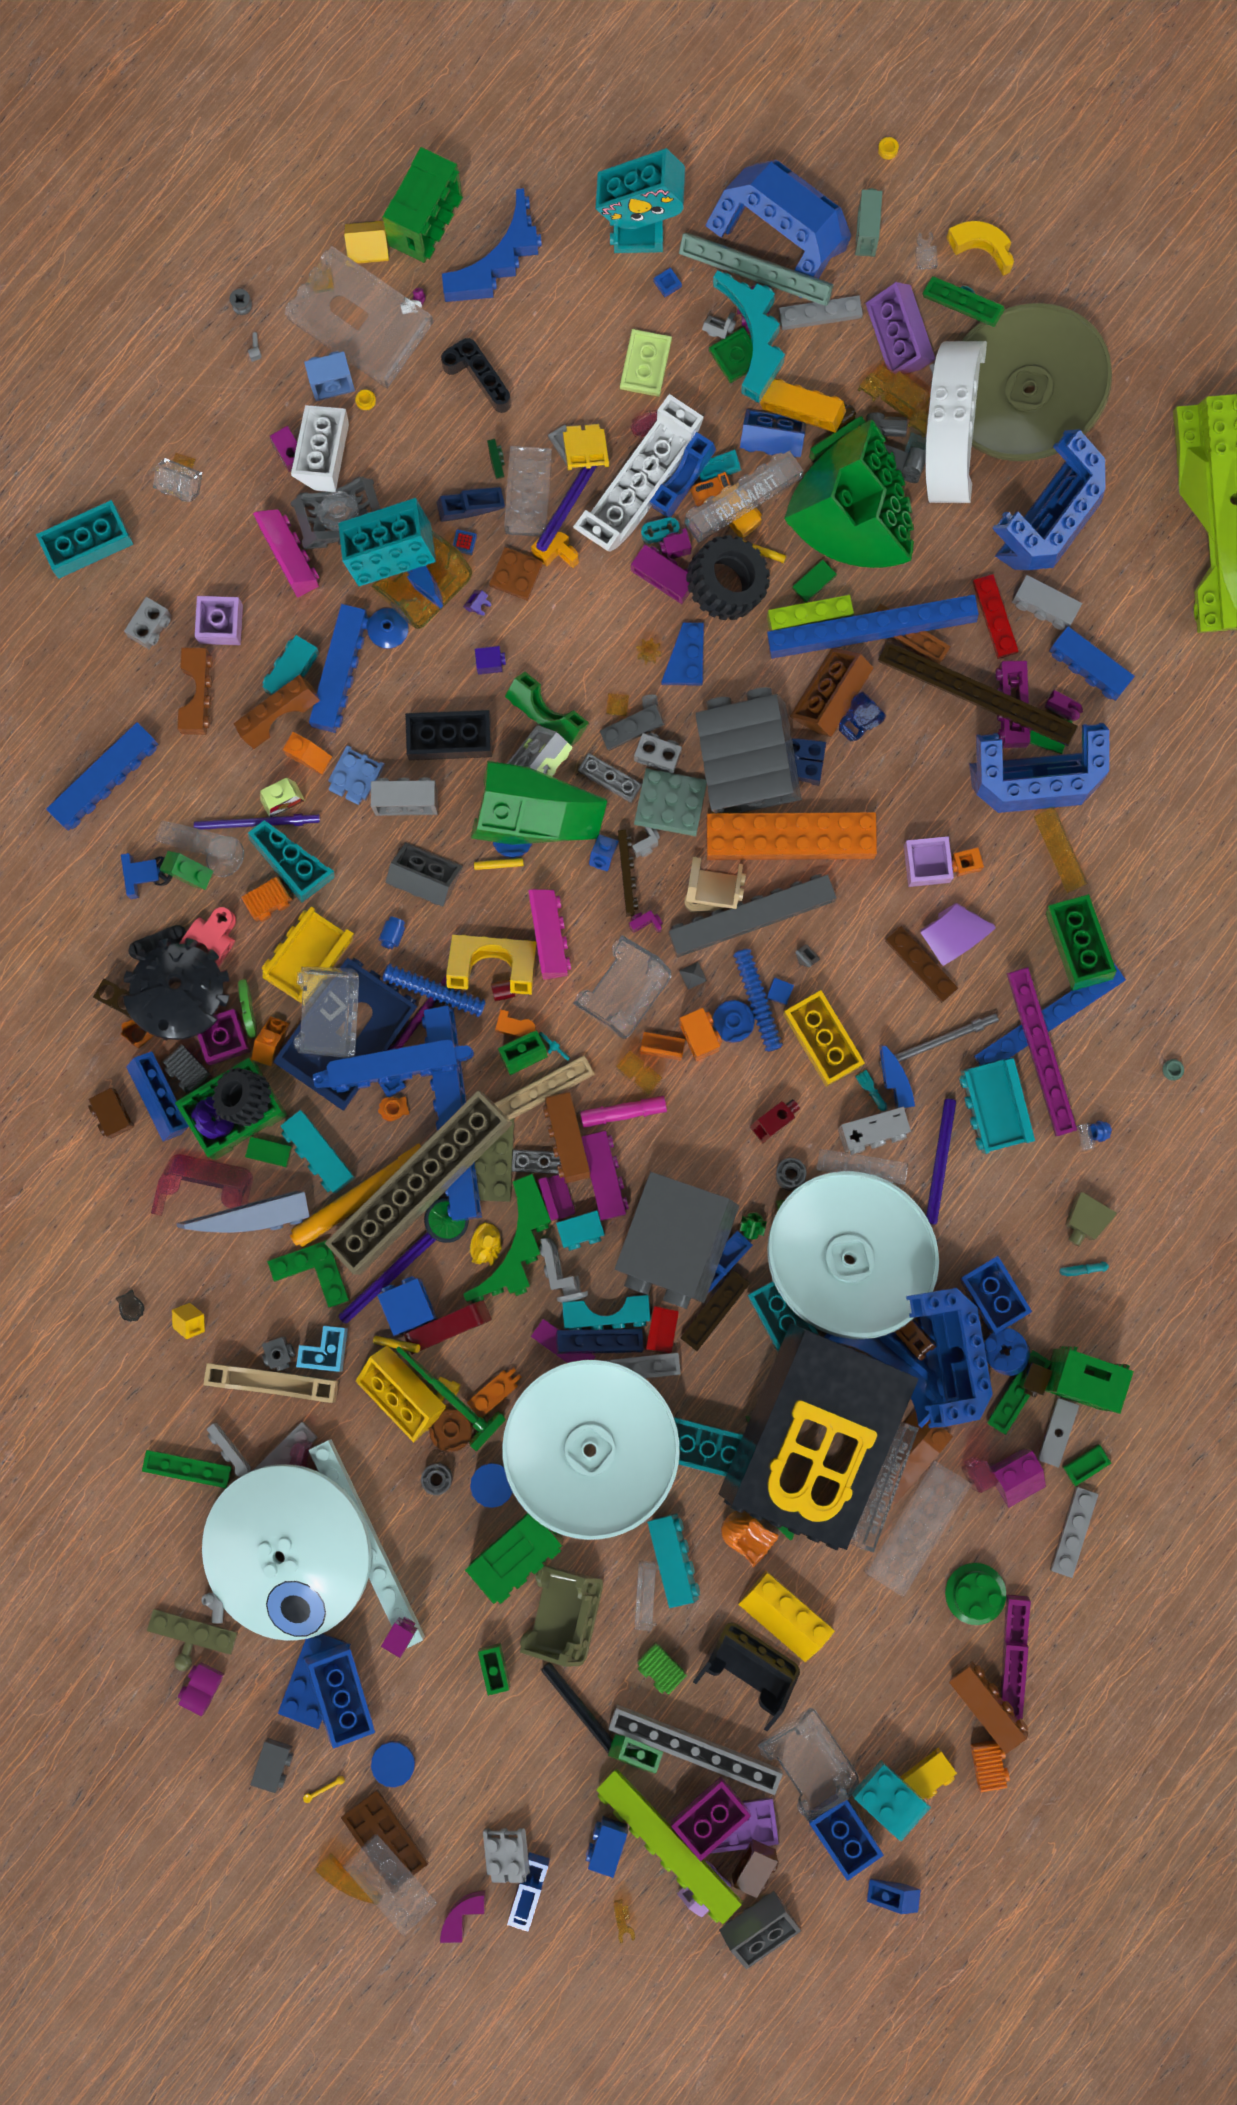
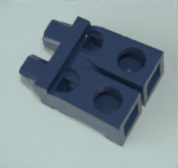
M793 738L792 744L798 780L820 786L826 742Z

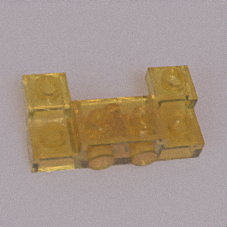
M880 364L859 385L858 391L863 390L870 395L873 402L881 395V400L910 420L907 427L910 428L912 426L922 433L921 437L924 438L927 435L931 394L900 371L895 375Z

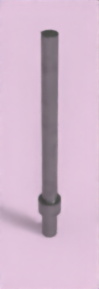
M996 1013L981 1020L977 1018L971 1021V1024L894 1056L898 1062H901L975 1031L977 1033L982 1031L984 1027L998 1022L999 1019ZM879 1061L878 1064L882 1070L881 1061Z

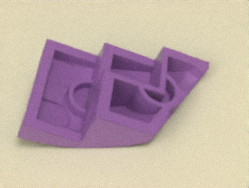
M955 903L938 913L939 919L920 929V932L942 966L972 948L996 927L993 923L985 921L974 912H970L965 907Z

